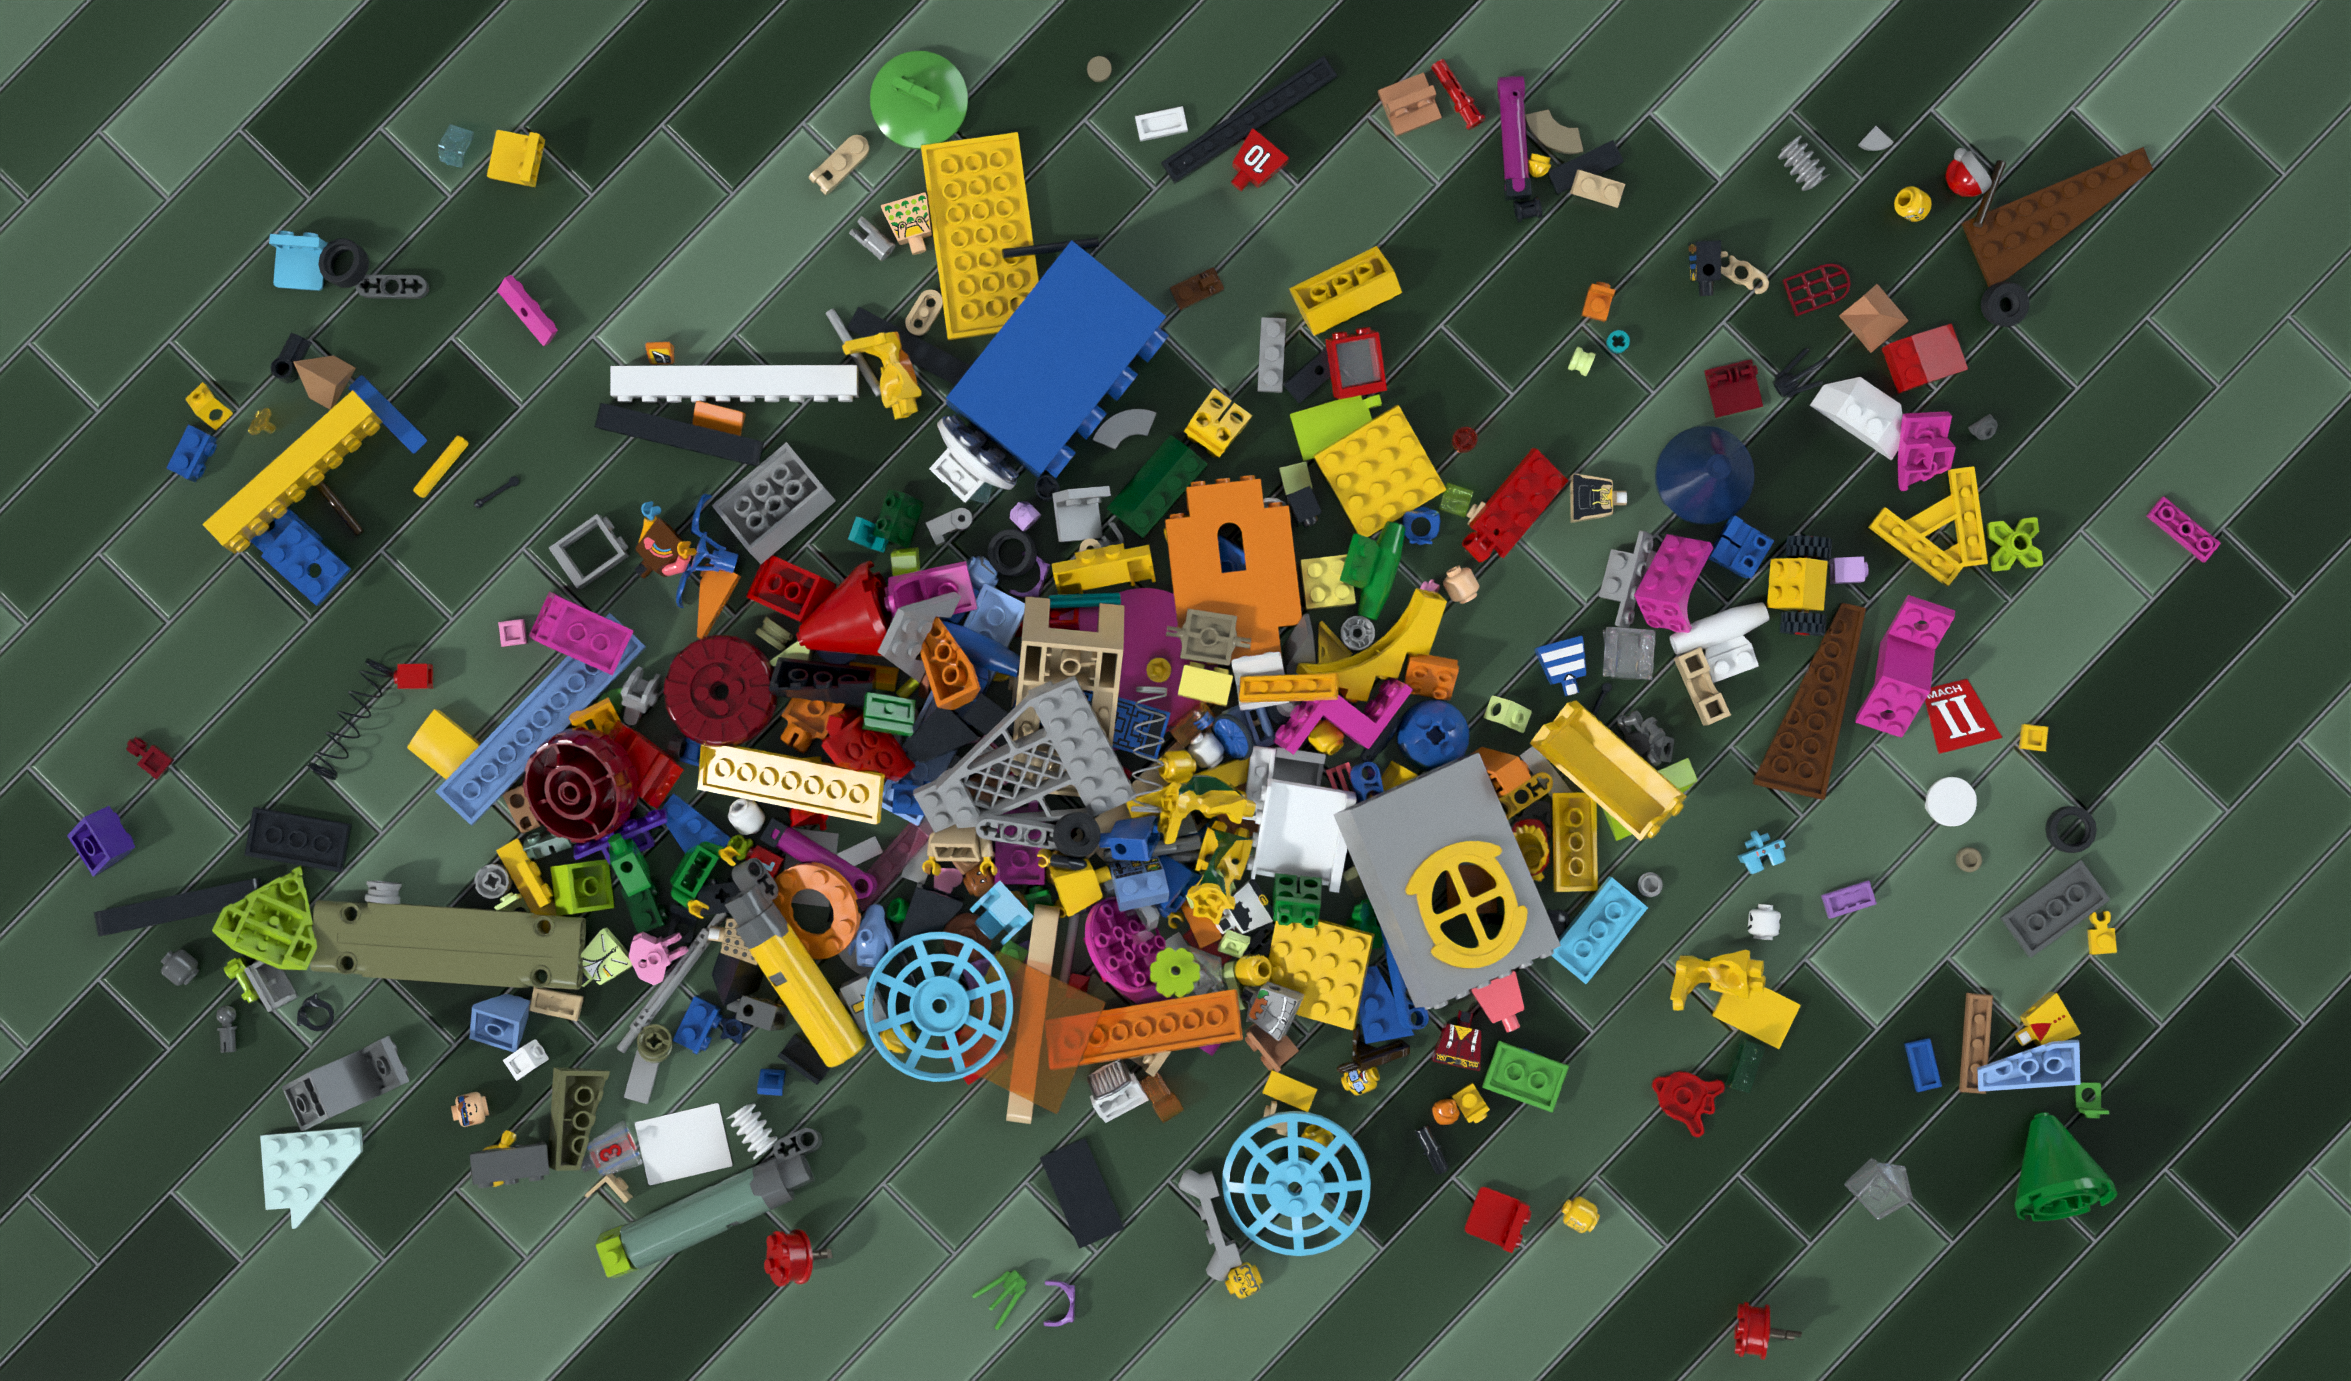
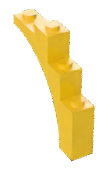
M1416 588L1408 607L1399 621L1384 637L1372 646L1352 657L1336 662L1322 664L1298 663L1296 673L1298 675L1337 673L1339 675L1338 691L1345 700L1357 703L1358 700L1367 702L1375 677L1387 680L1388 677L1398 679L1406 653L1416 657L1419 654L1429 656L1447 601L1438 592Z

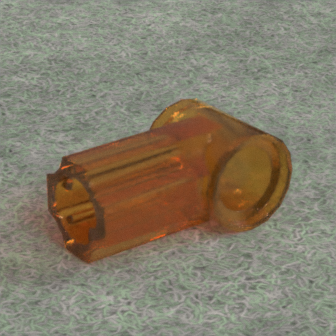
M1158 1071L1154 1077L1149 1074L1139 1081L1153 1103V1109L1163 1123L1184 1111L1182 1104L1174 1092L1169 1090Z

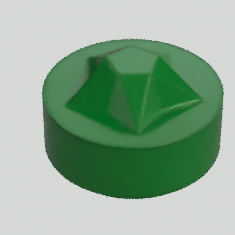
M895 898L887 908V918L897 924L903 922L910 906L909 902L902 898Z

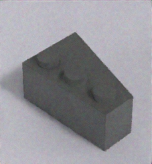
M538 1141L537 1144L523 1146V1144L514 1145V1147L495 1148L469 1153L473 1185L478 1184V1188L494 1186L493 1182L503 1181L504 1185L519 1183L520 1178L529 1177V1181L544 1180V1175H550L545 1141Z

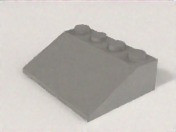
M786 442L718 499L712 507L747 551L762 564L836 500Z

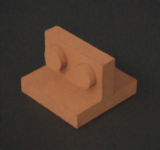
M1424 72L1378 90L1395 137L1439 121L1442 118L1435 102L1436 91L1433 85L1429 86Z

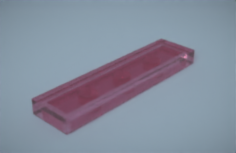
M910 822L866 872L875 877L877 889L873 895L856 900L857 906L864 912L868 906L875 903L928 842L929 836L917 825ZM864 879L858 881V889L861 892L868 890V883Z

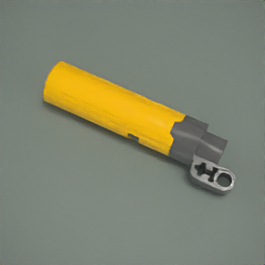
M751 858L735 866L732 870V878L741 892L726 902L725 906L737 923L735 926L736 931L826 1066L833 1068L844 1063L863 1049L867 1041L789 923H787L772 901L778 896L779 891L777 884L763 863L757 858Z

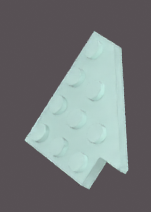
M349 1127L261 1135L266 1210L290 1208L292 1229L298 1228L363 1152L362 1128Z

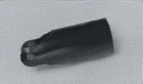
M1394 715L1369 749H1363L1360 755L1361 760L1373 762L1377 755L1387 747L1403 720Z

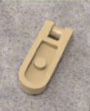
M861 135L849 137L808 178L813 183H817L825 195L831 193L868 156L870 147L866 138ZM828 171L833 175L829 181L824 177Z

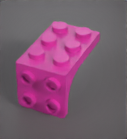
M1666 535L1634 594L1649 626L1670 629L1677 633H1689L1692 626L1687 614L1688 599L1693 585L1713 550L1711 542Z
M964 561L888 577V587H885L886 597H884L887 612L891 611L892 619H890V624L898 608L951 592H956L961 596L953 614L977 610L967 562Z

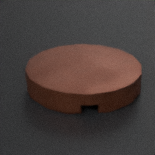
M964 913L957 915L948 922L944 929V932L960 934L973 939L987 950L991 947L992 940L975 925V921L980 917L977 914ZM943 939L945 949L949 955L958 957L964 944L958 941ZM973 949L967 962L977 961L983 955Z

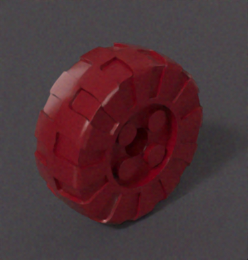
M713 635L698 639L679 652L670 664L664 682L668 714L685 736L704 746H738L748 742L767 726L776 709L778 696L773 695L769 691V685L774 672L773 666L761 650L744 639L730 635ZM721 685H726L729 689V694L724 699L719 698L717 695V689Z
M575 727L561 731L540 744L529 757L524 771L526 775L523 780L525 797H527L530 804L529 808L537 821H540L548 828L547 831L559 838L563 837L575 843H587L592 839L596 841L602 839L620 828L631 816L630 812L637 805L639 797L637 781L639 779L635 765H632L629 754L619 742L616 743L608 734L599 730H586L584 727Z

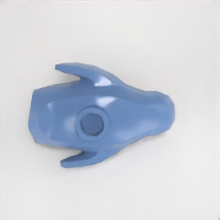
M873 904L867 907L860 921L856 937L848 946V954L850 956L856 946L858 966L875 968L878 962L886 955L887 946L888 951L895 947V941L885 923V912L881 905Z

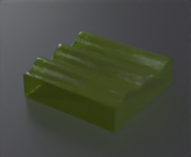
M1447 482L1446 491L1443 493L1439 510L1465 518L1473 491Z

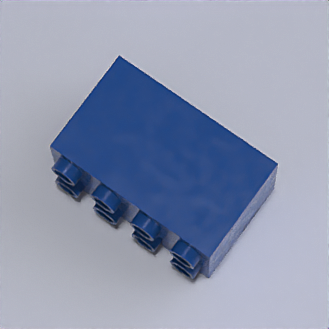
M1071 240L946 397V405L1037 478L1045 470L1056 478L1076 453L1066 443L1075 432L1087 440L1107 414L1097 406L1107 393L1118 401L1138 374L1128 365L1136 355L1148 363L1169 335L1160 328L1166 316Z

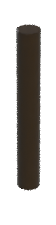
M2002 160L1996 161L1990 177L1992 185L1984 193L1973 222L1975 227H1983L2006 163Z
M323 480L315 486L355 536H359L364 532L362 527Z

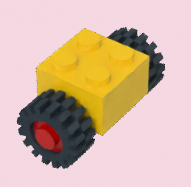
M1788 536L1786 557L1789 558L1771 559L1767 608L1798 611L1781 613L1780 633L1803 636L1825 635L1826 615L1809 613V611H1824L1828 561L1823 560L1831 559L1832 539L1817 536Z

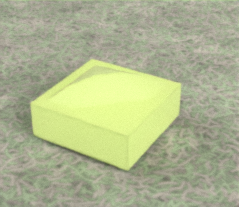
M1227 930L1219 943L1218 951L1241 958L1250 944L1251 937Z

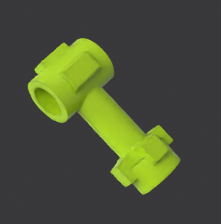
M240 957L227 962L228 965L224 967V971L231 980L235 977L245 991L241 995L242 998L247 1000L248 1003L259 999L258 993L244 970L249 967L247 961Z

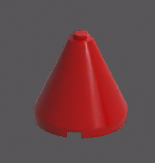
M872 561L859 564L799 626V632L796 635L801 646L805 645L809 650L882 656L878 653V650L891 625L890 619L892 617L891 611L887 612L884 597H886L885 587L888 586L880 571L875 573L871 571L870 568L875 566Z

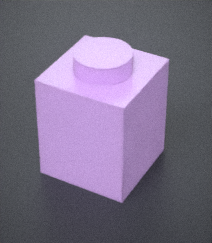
M1843 557L1829 560L1830 584L1861 583L1868 576V564L1864 562V557Z

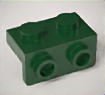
M889 489L872 534L901 547L908 548L925 502L908 494Z

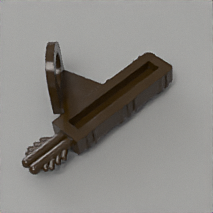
M1356 1024L1353 1031L1352 1062L1340 1064L1337 1067V1071L1341 1074L1356 1071V1069L1366 1071L1372 1067L1386 1064L1404 1056L1406 1057L1410 1054V1045L1403 1040H1398L1378 1048L1365 1044L1360 1038V1024Z

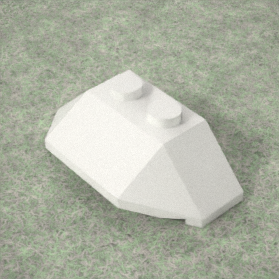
M1861 377L1822 386L1810 406L1892 460L1898 451L1903 417L1901 404Z

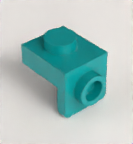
M856 516L848 540L879 552H884L889 542L872 534L875 523Z

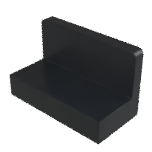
M797 1034L793 1035L785 1048L778 1054L780 1059L816 1085L821 1083L832 1068L826 1066L815 1048Z

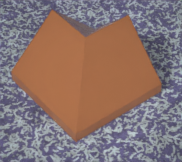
M1878 284L1839 315L1870 353L1909 321Z

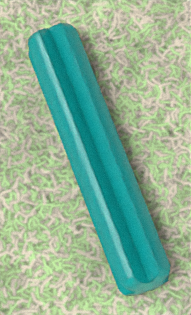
M1120 593L1048 596L1051 609L1099 607L1100 603L1121 605Z

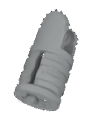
M861 216L857 222L869 235L866 237L859 230L853 228L849 234L865 248H868L880 261H884L894 250L895 244L890 242L876 227Z

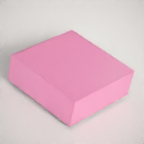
M524 619L498 622L501 647L528 644Z

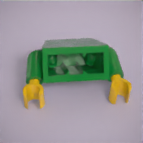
M703 841L699 845L688 849L670 878V882L673 885L671 896L678 903L689 909L691 914L703 919L704 917L700 915V911L702 908L709 910V906L694 898L718 858H722L729 865L734 866L736 863L731 860L732 857L741 855L731 846L724 848L708 841Z

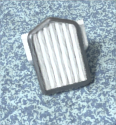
M1123 1059L1104 1065L1087 1077L1092 1093L1089 1096L1092 1105L1105 1123L1149 1100L1134 1073H1130Z

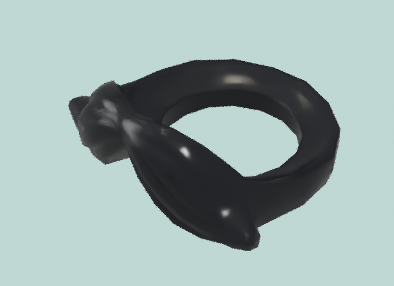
M314 993L303 1001L297 1013L296 1025H304L313 1031H323L333 1023L334 1009L331 1004L319 999L318 994ZM305 1006L325 1008L329 1012L327 1023L322 1026L313 1025L306 1016Z

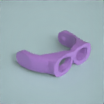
M1037 556L1036 561L1041 573L1039 583L1026 593H1020L1011 589L1009 593L1022 598H1039L1050 564L1045 563Z
M1045 1280V1285H1056L1066 1292L1070 1301V1308L1068 1314L1062 1320L1044 1321V1326H1061L1068 1322L1074 1323L1075 1285H1069L1058 1280Z

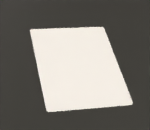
M718 1103L635 1122L649 1185L732 1166Z

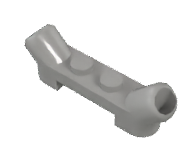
M1191 1169L1185 1170L1178 1183L1179 1189L1200 1199L1202 1205L1197 1206L1201 1220H1207L1209 1229L1205 1230L1209 1244L1214 1243L1216 1247L1206 1272L1210 1277L1218 1281L1226 1280L1230 1269L1241 1266L1242 1261L1235 1240L1226 1243L1224 1241L1211 1198L1220 1196L1213 1172L1209 1171L1198 1174Z

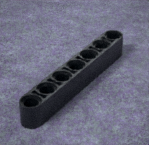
M604 403L599 405L594 426L605 431L757 467L759 466L764 442Z
M261 878L93 912L98 937L221 912L224 907L242 900L246 895L262 887Z

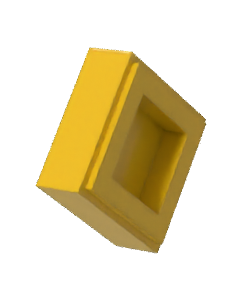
M2022 724L2019 749L2046 751L2048 727Z

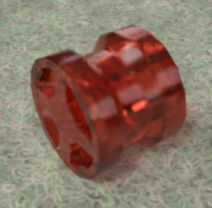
M1470 427L1459 428L1452 437L1454 449L1461 453L1471 451L1478 441L1476 432Z

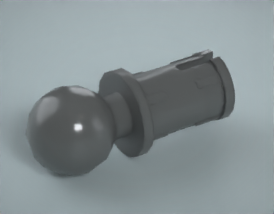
M230 1005L221 1006L216 1014L217 1020L222 1023V1027L217 1028V1031H220V1053L237 1051L235 1029L238 1028L237 1026H232L237 1013Z

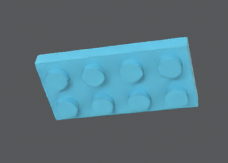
M1609 876L1558 938L1561 946L1553 949L1554 954L1551 956L1583 983L1587 984L1648 907Z

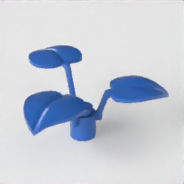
M709 494L702 495L693 516L691 534L695 533L701 538L692 566L688 564L686 571L682 573L679 581L676 603L680 608H684L682 591L686 580L692 572H719L720 569L733 573L738 559V554L725 551L726 547L720 546L707 537L708 532L702 533L699 530V515L704 504L712 497ZM706 542L714 546L719 551L714 550L713 554H709L706 548ZM706 557L711 559L710 564L714 566L697 565Z

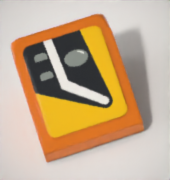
M647 342L645 344L650 364L674 363V346L670 342Z

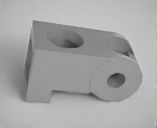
M958 508L926 522V525L938 547L946 543L943 538L944 536L957 530H968L972 526L973 518L969 510Z

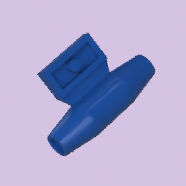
M942 621L974 666L981 688L974 698V702L981 693L983 695L990 681L989 670L1013 677L1019 675L1020 656L1000 642L965 626Z

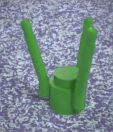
M1015 1269L1011 1273L1007 1270L1001 1277L972 1295L973 1298H977L1005 1281L1002 1285L1005 1290L989 1306V1310H993L1008 1294L1014 1295V1297L997 1322L996 1330H999L1020 1296L1026 1291L1024 1287L1028 1282Z

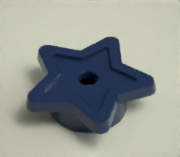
M736 1014L731 1019L722 1018L723 1032L720 1038L722 1040L731 1038L736 1043L741 1044L743 1033L750 1030L751 1026L736 1020Z

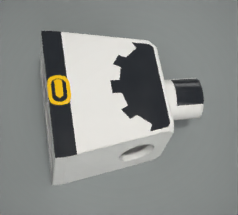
M1255 879L1248 880L1231 895L1235 898L1234 910L1224 909L1223 913L1225 916L1221 917L1219 925H1215L1222 934L1232 928L1236 933L1243 934L1274 921L1273 908Z

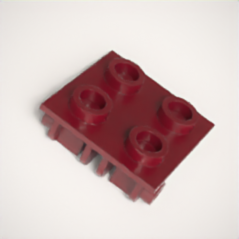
M1752 359L1704 370L1715 418L1763 407L1756 378L1758 369L1756 365H1753Z

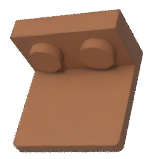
M1255 1023L1245 1030L1247 1035L1245 1041L1254 1052L1258 1049L1262 1053L1261 1061L1269 1071L1274 1068L1278 1073L1281 1070L1280 1066L1299 1051L1287 1035L1278 1041Z

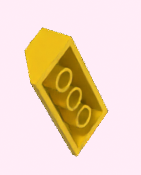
M1377 246L1289 288L1305 323L1314 336L1402 293L1395 271Z

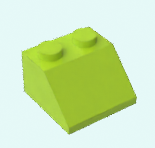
M606 859L550 867L557 916L614 908L610 869Z

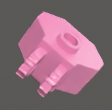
M645 932L634 935L628 957L639 979L652 985L663 981L666 967L671 964L672 960L679 958L689 951L687 946H682L669 952L667 946L678 942L682 938L680 933H675L666 938H662V936L656 938Z

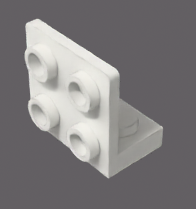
M1266 652L1262 655L1242 656L1231 660L1238 700L1240 676L1285 675L1280 652ZM1239 701L1240 711L1285 704L1289 703V701L1241 703Z

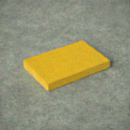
M1764 987L1763 993L1751 991L1749 999L1722 993L1711 1016L1780 1049L1801 1005Z

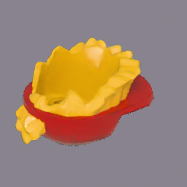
M1537 819L1521 820L1515 823L1512 832L1533 881L1541 882L1544 878L1542 872L1549 864L1550 855L1546 828Z

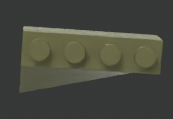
M554 1067L548 1148L549 1168L555 1171L580 1170L589 1142V1133L592 1125L594 1126L599 1101L601 1102L605 1081L608 1080L610 1071Z

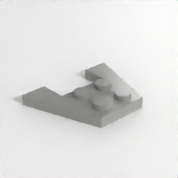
M951 592L898 608L878 653L920 683L926 671L922 657H917L921 651V646L932 628L935 617L951 618L961 596L956 592Z

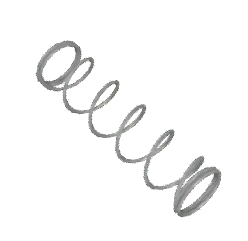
M1139 686L1136 687V692L1164 693V695L1139 700L1135 703V706L1140 710L1164 718L1139 723L1134 729L1141 734L1162 741L1137 747L1133 750V753L1139 757L1161 763V765L1137 770L1132 773V776L1135 779L1161 788L1133 795L1131 799L1144 806H1132L1131 811L1161 813V807L1149 805L1133 798L1163 789L1162 785L1139 778L1135 774L1164 766V763L1160 760L1138 754L1135 751L1165 742V739L1142 732L1136 728L1144 724L1162 721L1166 719V716L1139 707L1137 704L1165 697L1167 695V688Z

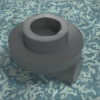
M1988 414L1970 425L1968 429L1978 439L1985 440L1995 434L1998 424L1993 416Z

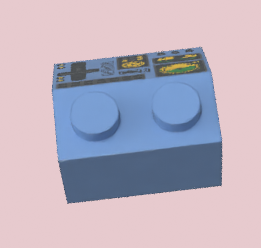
M1158 856L1151 857L1150 861L1128 860L1109 864L1120 912L1168 902L1169 889L1165 872Z

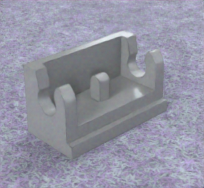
M261 961L244 969L268 1012L275 1011L299 997L283 969H278Z

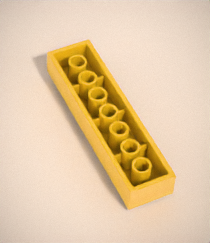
M352 390L202 525L223 547L232 553L243 552L249 547L250 540L256 535L260 536L269 528V523L275 518H281L287 512L289 505L300 501L306 495L305 491L312 485H318L324 479V474L327 471L337 468L343 462L342 458L346 454L356 451L361 446V441L365 437L374 435L380 429L381 419Z

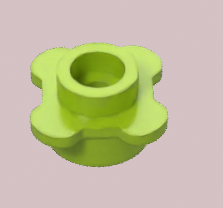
M739 834L729 840L727 847L731 846L741 855H735V857L739 861H743L753 846V840L745 839Z

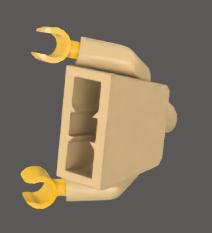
M955 824L935 833L933 831L930 833L927 849L929 860H926L922 865L923 871L930 875L932 867L934 875L938 876L941 873V866L936 861L980 862L981 858H984L980 865L982 874L986 876V869L991 866L992 874L994 876L997 874L998 869L991 862V857L993 856L992 840L980 838L975 827L957 828ZM982 826L983 831H987V827Z

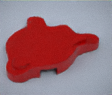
M1679 1071L1665 1077H1656L1652 1081V1089L1656 1092L1659 1105L1665 1114L1675 1120L1682 1121L1688 1127L1691 1135L1700 1137L1704 1134L1701 1114L1711 1115L1715 1112L1714 1098L1725 1090V1084L1721 1080L1705 1081L1692 1073Z

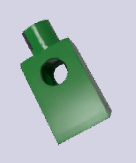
M620 833L612 835L608 839L610 862L628 897L651 887L649 865L632 838L624 840Z

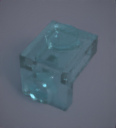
M450 124L438 145L439 160L448 165L462 168L464 165V154L473 140V131Z

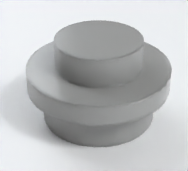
M1647 872L1640 876L1637 886L1642 895L1654 897L1661 892L1663 883L1657 874Z

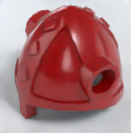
M791 808L789 811L791 828L819 824L820 830L824 831L827 829L826 820L829 815Z

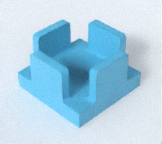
M1000 880L969 909L972 913L981 905L986 909V912L975 921V925L990 940L1003 929L1009 933L1000 941L1002 945L1007 943L1034 917Z

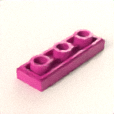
M512 275L505 277L497 292L543 347L546 346L558 331L554 322L541 311L539 304L531 299L519 281H516Z
M2164 496L2158 500L2146 515V517L2201 562H2206L2221 544ZM2183 525L2187 528L2186 533L2182 531Z

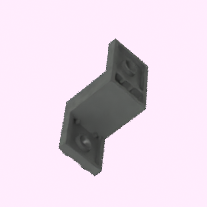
M389 1036L348 1056L310 1071L282 1086L301 1132L409 1082L408 1071L401 1064L397 1055V1046L391 1041Z

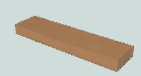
M1966 993L1960 1092L1986 1094V1091H1978L1977 1068L1988 1064L1993 995Z

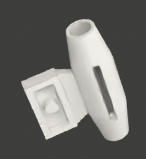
M1763 602L1733 607L1693 622L1689 633L1676 632L1670 636V642L1676 654L1690 652L1699 647L1705 649L1704 656L1711 669L1709 674L1714 683L1759 666L1752 644L1743 635L1769 621V614Z

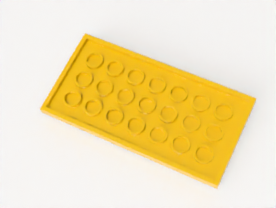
M1018 132L921 145L948 340L997 334L1039 282L1035 255L1005 259L1002 257V249L1034 245Z

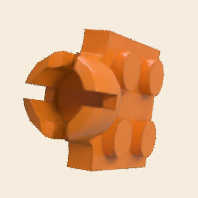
M792 698L781 715L788 721V725L781 735V740L790 747L793 745V748L799 752H806L813 740L816 738L823 740L829 735L826 730L829 715L844 710L847 704Z

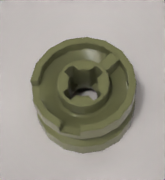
M766 616L763 620V626L761 628L758 627L755 633L783 652L786 649L785 644L791 641L794 635H790L789 631Z
M658 1024L648 1025L638 1034L637 1047L641 1058L646 1062L660 1063L670 1056L672 1038L664 1026ZM654 1040L659 1042L655 1048L650 1044Z

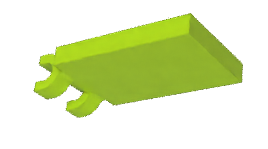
M1379 394L1362 400L1361 396L1339 399L1290 414L1303 462L1315 459L1313 457L1314 454L1371 421L1369 409L1379 407L1382 404Z

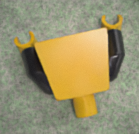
M1044 848L1040 849L1037 853L1038 857H1043L1038 861L1040 867L1044 868L1049 863L1051 865L1049 869L1059 895V899L1056 900L1054 906L1060 907V918H1064L1066 915L1070 917L1074 914H1087L1098 900L1103 897L1099 884L1112 879L1107 866L1094 870L1088 859L1057 854L1052 855L1049 849Z

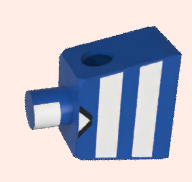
M1583 636L1535 648V653L1550 685L1561 682L1565 696L1579 693L1576 678L1586 676Z

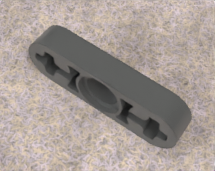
M365 275L364 279L355 285L356 291L361 296L369 299H422L429 292L428 282L418 275ZM395 280L398 282L399 288L397 292L390 294L386 290V285L389 281ZM406 280L405 284L408 286H414L416 281H418L423 287L418 289V293H416L413 289L405 288L403 281ZM367 281H369L372 285H380V290L370 288L369 293H367L362 286L367 285Z

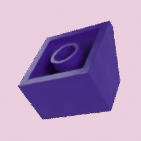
M110 806L85 816L67 835L93 877L126 857L135 848L131 835L125 831L120 823L119 816L112 811Z

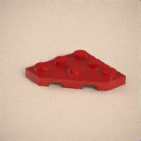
M864 713L821 745L837 766L855 771L885 774L884 779L895 782L916 767L906 756L905 751L892 734L862 729Z

